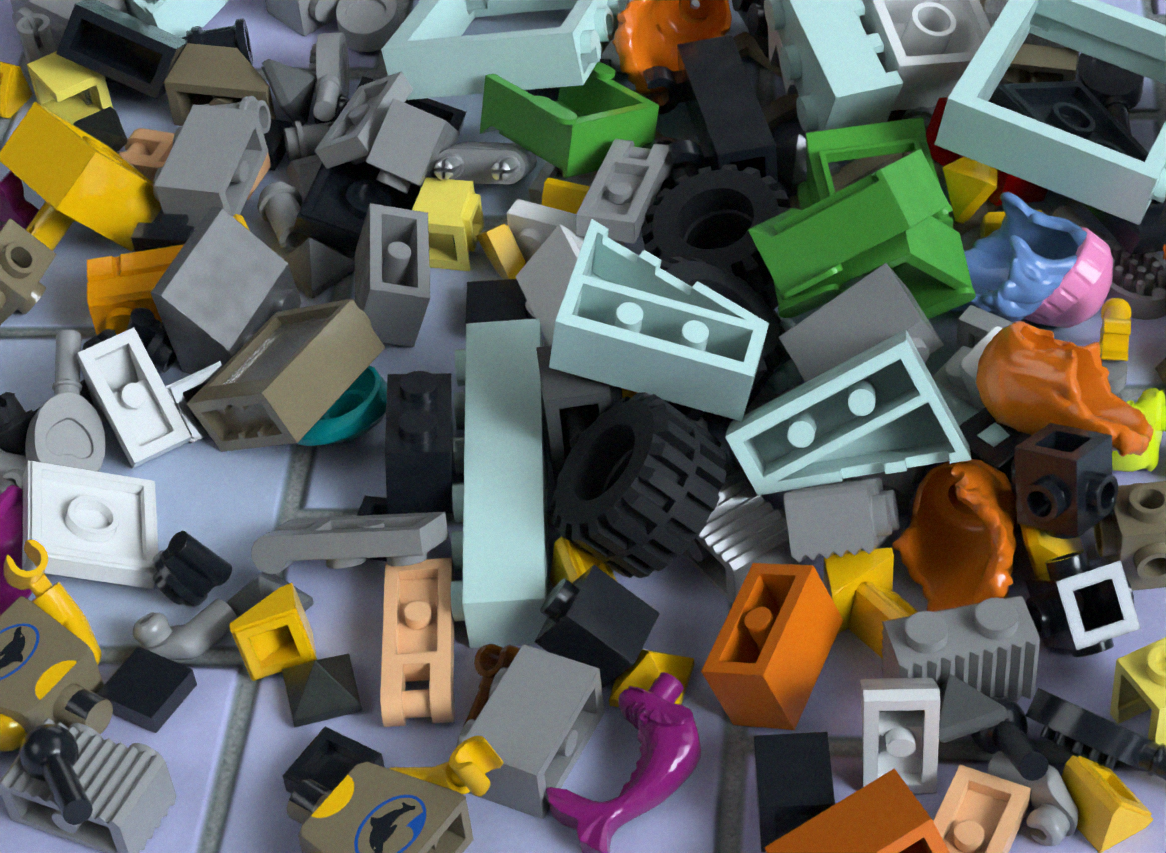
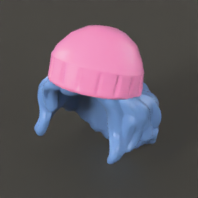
M1003 192L1000 199L1006 215L1000 229L993 231L987 237L976 239L971 249L964 250L976 297L974 300L951 311H960L963 314L970 305H973L1013 323L1026 319L1037 324L1061 328H1070L1090 319L1103 305L1112 285L1113 257L1109 245L1088 228L1079 227L1068 219L1048 216L1043 212L1030 208L1017 195Z

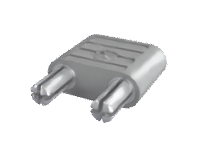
M461 142L439 153L434 173L441 180L473 181V184H513L534 170L537 159L535 154L516 143Z

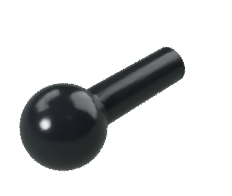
M991 697V699L1006 707L1009 718L1001 721L998 725L972 733V739L979 748L987 753L995 754L1001 751L1026 780L1035 781L1042 778L1048 770V760L1026 736L1028 722L1024 711L1013 700L1005 697Z
M44 724L37 726L24 737L21 743L20 761L22 767L32 778L47 782L67 823L72 825L81 824L89 819L93 808L73 768L79 755L77 741L69 730L60 725Z

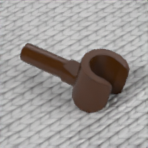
M488 644L477 651L474 665L477 673L483 677L464 725L470 719H477L489 700V691L495 675L501 668H509L520 648L512 645H507L503 648L495 644Z

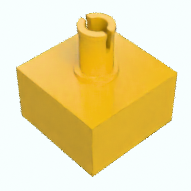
M37 102L33 103L0 151V162L45 200L25 230L52 251H54L72 223L76 221L132 252L134 247L131 236L138 222L152 223L162 209L160 201L155 199L153 193V181L111 147Z

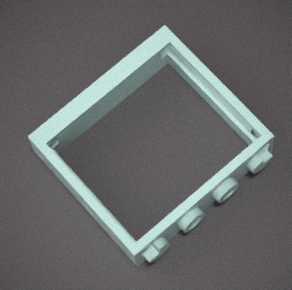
M420 0L381 49L387 75L390 76L402 71L413 88L407 100L483 94L485 75L493 73L523 90L584 85L595 65L600 61V57L609 42L614 38L615 31L618 29L617 14L623 11L626 4L632 0ZM573 8L561 27L462 36L475 17Z
M1008 0L949 95L934 145L1140 225L1152 199L1164 203L1166 198V121L1145 162L988 101L1029 33L1166 84V25L1099 0Z

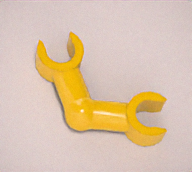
M1111 298L1102 305V327L1100 328L1099 337L1101 360L1128 362L1132 311L1129 303L1122 298Z

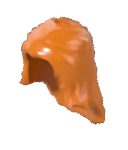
M632 0L626 4L625 9L617 14L618 29L615 31V39L612 41V44L615 46L619 56L621 71L628 74V81L635 85L639 93L645 95L659 94L665 89V87L648 89L643 71L655 66H663L672 71H678L677 44L721 37L730 31L732 16L728 0H698L700 2L699 7L694 6L691 0Z
M1015 321L1001 329L992 338L979 358L976 384L980 400L994 419L1001 424L1029 435L1035 434L1049 423L1112 435V451L1117 450L1122 457L1133 453L1141 456L1147 450L1149 442L1152 440L1154 429L1147 422L1145 415L1139 409L1130 406L1112 393L1107 379L1110 372L1106 367L1102 366L1099 342H1093L1086 346H1077L1073 342L1054 339V332L1051 330H1043L1023 321Z
M972 459L951 464L950 461H947L930 469L918 486L913 501L909 527L892 543V548L900 551L901 562L907 567L909 576L915 583L922 585L923 596L928 601L926 611L934 612L981 603L989 598H1006L1009 594V586L1014 583L1011 574L1013 571V555L1017 548L1016 538L1019 526L1015 508L1016 496L1012 491L1011 483L1006 474L981 460Z

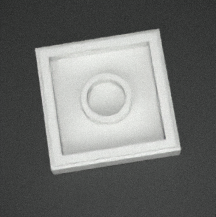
M28 460L23 474L22 570L31 571L37 568L24 551L25 542L30 539L39 542L47 551L48 563L44 572L46 574L154 589L155 582L153 576L158 572L153 564V558L158 554L155 481Z

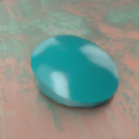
M368 366L297 444L315 446L348 443L367 433L380 423L386 415L387 382L375 367Z

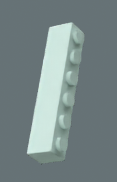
M540 318L466 324V349L455 350L458 387L465 386V392L454 393L455 422L457 430H465V436L453 438L456 475H464V482L453 483L454 518L455 522H463V531H452L451 544L454 570L463 571V580L451 581V609L454 622L465 621L470 648H481L488 644L498 646L536 644L534 641L547 619L540 612L545 599L550 594L547 430L536 347H543Z

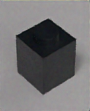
M593 565L573 583L563 578L553 588L540 609V612L547 619L534 642L547 652L599 668L603 689L635 664L660 613L597 566Z
M828 732L754 736L755 780L761 852H766L764 847L835 805Z

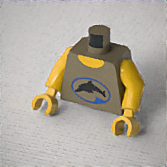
M30 539L26 540L24 551L27 557L34 562L37 567L36 569L31 571L21 570L8 554L4 563V577L7 583L17 589H30L36 598L30 601L20 596L0 616V752L14 751L15 749L20 751L24 737L32 729L40 726L47 718L55 724L61 722L67 728L73 723H81L101 734L107 728L113 713L112 703L97 694L104 686L98 668L102 655L89 621L62 584L57 582L52 585L44 572L48 563L47 551L39 542Z
M478 735L463 741L452 752L448 762L437 766L390 767L388 769L370 762L357 764L333 791L312 779L303 780L297 785L288 800L287 815L289 818L302 824L298 834L302 853H463L474 840L466 796L464 794L471 791L474 796L481 797L485 795L490 787V780L485 774L493 769H500L504 762L483 736Z

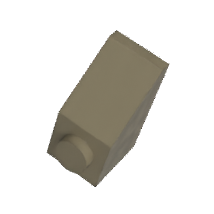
M187 43L164 81L174 125L183 126L193 104L217 105L238 103L245 96H254L258 101H265L269 107L271 119L276 120L269 84L238 48Z

